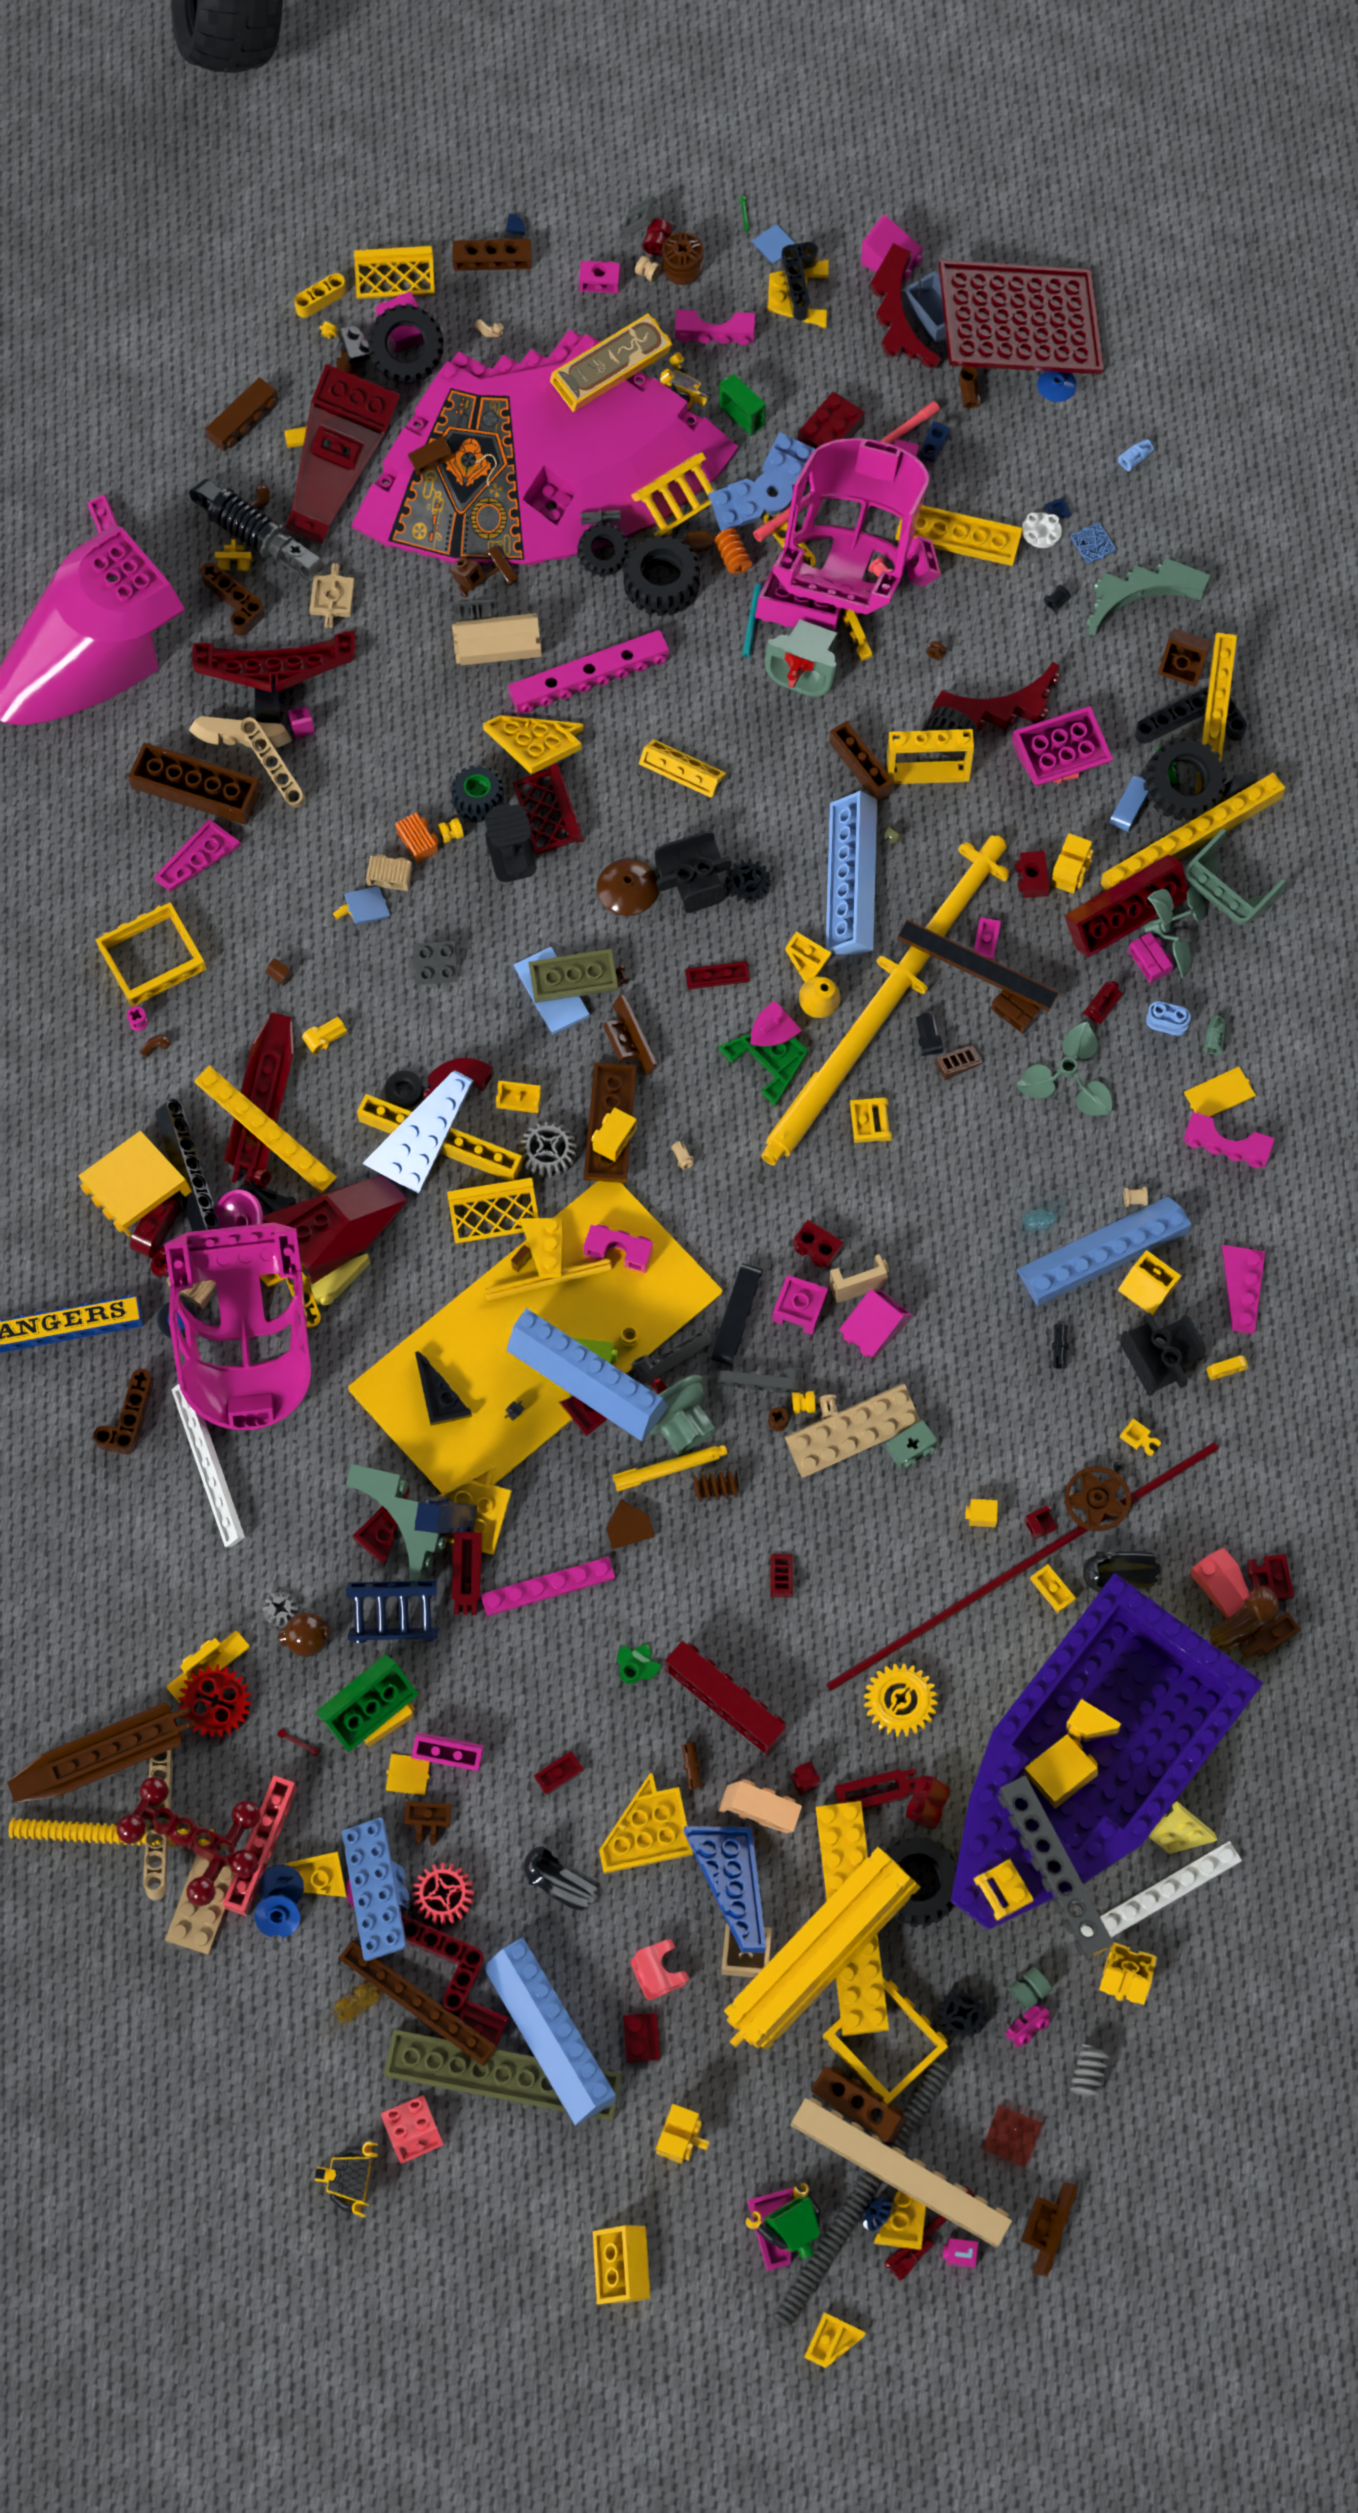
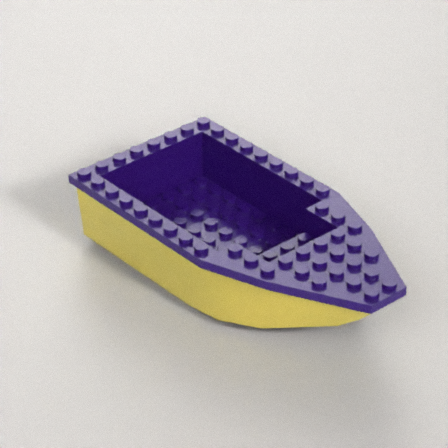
M1114 1573L992 1731L968 1803L950 1902L986 1930H990L1055 1899L1051 1891L1047 1892L1041 1881L1044 1877L1040 1870L1036 1871L1030 1859L1033 1856L1029 1849L1025 1850L1020 1841L1022 1835L1018 1828L1014 1829L1009 1820L1011 1814L1007 1808L1004 1809L998 1796L1000 1795L1001 1787L1025 1776L1026 1766L1065 1735L1069 1734V1731L1066 1730L1067 1721L1081 1699L1121 1723L1120 1731L1117 1735L1088 1742L1082 1739L1080 1741L1083 1747L1082 1751L1087 1756L1091 1755L1098 1763V1775L1056 1809L1029 1779L1028 1781L1084 1885L1142 1846L1264 1682ZM1015 1802V1807L1018 1810L1023 1811L1027 1809L1025 1802ZM1029 1821L1026 1823V1828L1029 1831L1038 1830L1035 1822ZM1039 1842L1037 1844L1039 1851L1047 1852L1049 1850L1046 1843ZM1010 1859L1034 1901L997 1921L993 1915L995 1912L981 1887L977 1886L973 1879ZM1056 1863L1048 1864L1050 1872L1058 1873L1060 1871V1867ZM993 1878L988 1880L1002 1907H1007L1008 1904ZM1067 1884L1059 1885L1061 1893L1066 1894L1071 1891Z

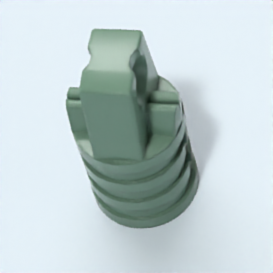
M1219 1015L1211 1017L1204 1042L1203 1051L1205 1053L1222 1054L1226 1034V1020Z

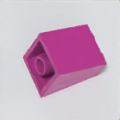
M883 214L862 242L861 264L877 272L892 244L895 243L911 252L912 258L904 275V280L908 281L912 275L913 268H918L923 260L922 247Z
M870 1289L839 1331L843 1333L842 1338L848 1343L857 1344L860 1347L859 1351L868 1358L870 1356L877 1357L913 1315L882 1290Z

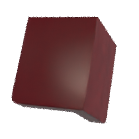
M1049 1505L1025 1516L1024 1522L1034 1540L1057 1530V1525L1050 1514L1051 1508Z

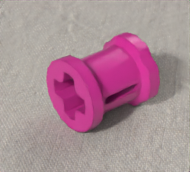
M134 1006L127 1011V1020L133 1030L141 1031L147 1027L148 1020L143 1008Z

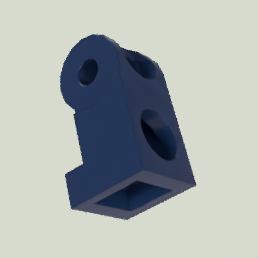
M933 421L921 448L920 458L933 463L936 462L940 451H942L950 436V427Z

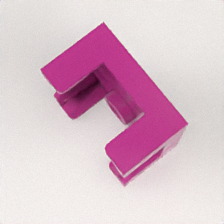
M787 1275L773 1311L772 1321L783 1324V1320L803 1326V1332L813 1335L822 1306L825 1305L828 1297V1288Z

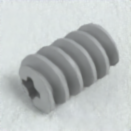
M1083 2044L1082 2047L1087 2051H1081L1079 2055L1084 2060L1077 2061V2065L1082 2069L1074 2071V2074L1079 2078L1072 2079V2083L1076 2087L1069 2088V2091L1085 2097H1091L1092 2095H1099L1094 2086H1102L1096 2079L1097 2077H1104L1099 2068H1107V2065L1101 2061L1110 2057L1103 2050Z

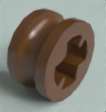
M932 641L930 647L926 649L927 655L938 661L947 652L946 648L937 641Z

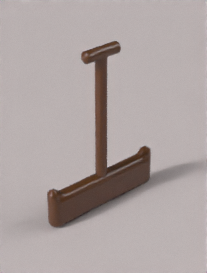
M493 546L485 551V554L489 555L496 565L495 569L485 575V579L500 571L507 582V586L518 581L517 575L497 546ZM459 586L458 588L465 598L468 597L466 592L470 589H463L462 586Z

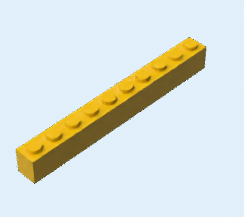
M1274 772L1107 870L1102 874L1101 885L1105 890H1108L1168 854L1177 860L1183 858L1210 842L1222 829L1227 832L1282 799L1285 786Z

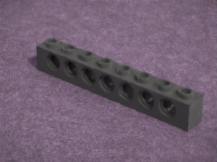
M1026 1775L1001 1787L1000 1795L998 1796L999 1802L1004 1809H1008L1011 1814L1009 1816L1011 1825L1014 1829L1018 1828L1022 1835L1020 1837L1022 1846L1025 1850L1029 1849L1033 1856L1030 1858L1036 1871L1040 1870L1044 1877L1041 1879L1047 1892L1051 1891L1055 1898L1052 1900L1058 1913L1062 1912L1066 1919L1064 1921L1066 1930L1069 1934L1073 1933L1077 1940L1075 1946L1081 1956L1084 1955L1087 1960L1111 1948L1114 1942ZM1015 1802H1025L1027 1809L1023 1811L1018 1810L1015 1807ZM1029 1821L1035 1822L1038 1830L1029 1831L1026 1828V1823ZM1044 1842L1048 1845L1049 1850L1041 1852L1037 1849V1844ZM1056 1863L1060 1867V1871L1058 1873L1050 1872L1048 1864ZM1067 1884L1071 1888V1893H1061L1059 1885ZM1078 1905L1082 1909V1914L1073 1915L1070 1912V1906ZM1089 1926L1093 1930V1935L1090 1937L1084 1936L1081 1928Z

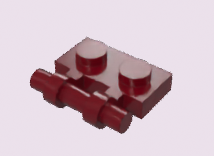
M1286 1554L1263 1557L1264 1566H1257L1256 1559L1247 1561L1249 1567L1247 1573L1248 1577H1251L1253 1586L1251 1592L1258 1586H1261L1259 1575L1266 1574L1268 1585L1262 1586L1272 1590L1278 1601L1294 1598Z

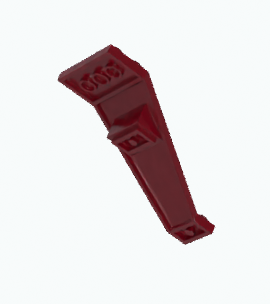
M325 364L311 400L293 506L285 526L287 530L321 544L323 543L330 523L384 436L400 394L332 365ZM326 439L331 440V446L326 447L324 441ZM345 447L350 449V453L347 455L343 453V448Z

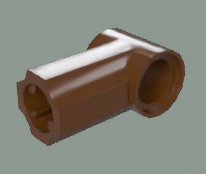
M963 367L958 380L963 408L967 409L980 406L977 383L978 372L974 367Z

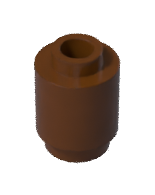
M706 530L689 532L687 537H684V545L688 544L692 548V552L707 551L709 548H714L712 532H707Z

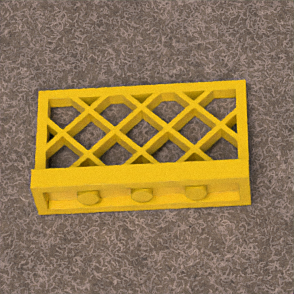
M432 246L354 250L357 299L397 297L411 292L413 296L435 294ZM421 263H429V269L425 273H422L417 268ZM401 264H407L411 267L405 275L398 270ZM382 265H387L391 268L385 276L378 271ZM368 266L371 272L365 277L359 272V267ZM413 271L421 276L415 283L408 278ZM394 272L402 277L396 284L388 279ZM374 273L382 278L376 286L369 281ZM424 279L430 283V289L422 290L418 287ZM404 280L412 286L408 291H402L399 288ZM385 281L392 286L388 292H382L379 289ZM365 283L373 288L369 293H360V288Z
M532 1178L447 1192L456 1244L524 1233L522 1228L515 1229L517 1225L521 1226L520 1218H523L526 1213L534 1218H539ZM530 1194L531 1202L527 1208L516 1202L521 1195ZM500 1198H506L512 1202L505 1212L495 1205ZM484 1201L490 1205L484 1215L474 1209L478 1202ZM514 1204L524 1210L518 1220L508 1214ZM464 1205L469 1211L462 1219L455 1214L454 1206ZM493 1208L503 1214L496 1224L487 1218V1215ZM471 1212L481 1217L476 1227L465 1221ZM505 1216L515 1222L511 1230L505 1231L499 1227ZM484 1220L494 1226L488 1234H483L477 1230ZM462 1224L473 1230L468 1237L459 1238L458 1230Z

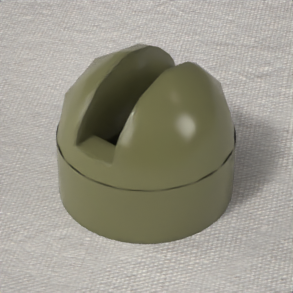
M891 826L884 833L885 841L891 838L889 844L897 843L902 837V834Z

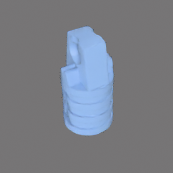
M1145 439L1118 457L1119 464L1127 471H1130L1142 462L1154 450L1150 440Z

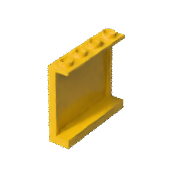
M141 1131L78 1175L82 1182L80 1187L87 1196L91 1194L93 1203L98 1208L102 1206V1212L109 1221L113 1219L116 1229L120 1233L124 1231L129 1238L132 1235L128 1228L173 1194L180 1191L184 1196H187L192 1192L185 1178Z

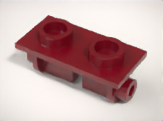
M1115 981L1111 983L1105 982L1085 1009L1083 1015L1101 1025L1123 995V992L1118 989L1119 984Z

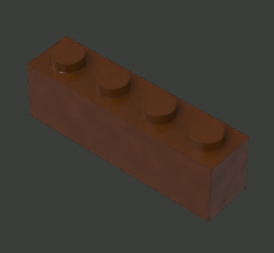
M259 377L205 428L207 439L224 452L228 448H233L241 435H246L255 422H260L269 409L276 407L278 403L277 390Z
M848 721L830 730L829 743L870 796L876 798L878 803L891 795L894 791V780Z

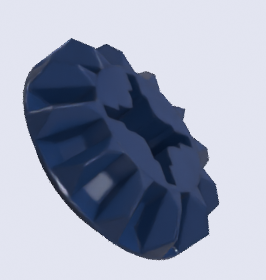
M881 2195L879 2198H875L872 2204H869V2208L864 2212L866 2215L862 2220L867 2230L875 2231L887 2222L892 2211V2200Z

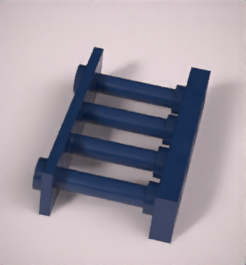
M437 1580L348 1582L346 1598L352 1597L354 1600L355 1629H349L348 1641L353 1640L354 1643H365L367 1640L421 1639L423 1642H431L434 1639H438L439 1628H431L430 1598L437 1594ZM410 1596H419L421 1598L422 1628H409L408 1598ZM365 1597H374L377 1601L378 1629H364L363 1599ZM388 1597H397L399 1599L400 1628H386L385 1599Z

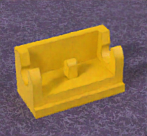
M498 1080L496 1108L531 1113L539 1112L541 1086Z

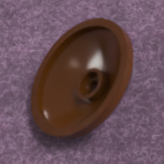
M636 859L617 860L609 864L601 872L597 881V894L601 903L609 911L622 916L637 915L649 909L656 901L659 893L657 887L658 878L654 870L642 861ZM627 879L631 880L630 883H625L624 881Z

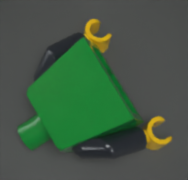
M802 2183L801 2189L803 2192H800L796 2186L793 2188L794 2200L764 2217L763 2223L760 2221V2214L752 2212V2216L757 2221L751 2222L749 2218H746V2225L751 2229L757 2228V2232L780 2250L792 2252L798 2250L801 2259H805L814 2254L810 2241L817 2238L820 2234L821 2210L812 2196L807 2194L809 2190L808 2185Z

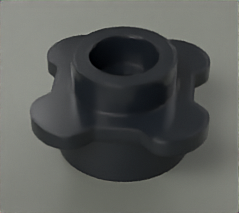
M520 1400L517 1403L513 1401L505 1409L507 1414L504 1417H509L514 1421L525 1409L521 1405L522 1401Z

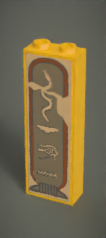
M647 313L553 371L550 382L574 413L667 355L672 346L671 340L659 328L656 319Z

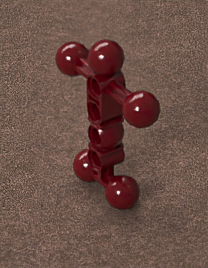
M151 1777L147 1778L140 1786L139 1792L142 1799L133 1814L124 1816L116 1827L118 1837L124 1843L133 1844L139 1842L144 1837L146 1832L144 1820L152 1823V1828L157 1834L165 1835L166 1838L170 1837L171 1841L178 1846H188V1850L193 1849L194 1853L210 1861L202 1877L193 1879L186 1889L187 1898L196 1906L208 1905L214 1899L216 1894L214 1882L223 1867L229 1865L231 1872L236 1877L245 1879L254 1875L259 1866L258 1859L252 1851L242 1849L235 1852V1846L244 1831L255 1827L261 1817L258 1806L251 1801L239 1802L233 1808L231 1816L234 1823L224 1838L211 1830L201 1829L200 1825L197 1827L190 1818H178L179 1814L176 1813L174 1815L169 1808L160 1807L157 1810L152 1808L162 1804L167 1799L169 1790L163 1779ZM159 1818H166L169 1822L160 1824L157 1820ZM184 1828L189 1833L181 1835L178 1833V1830ZM205 1839L209 1844L202 1846L198 1843V1840ZM226 1850L229 1852V1855L221 1856L218 1854V1851Z

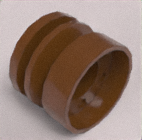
M685 232L675 233L668 237L662 248V265L665 277L677 285L694 283L701 277L703 272V245L701 241L693 234Z

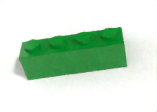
M385 1654L315 1712L349 1753L419 1694L398 1665Z

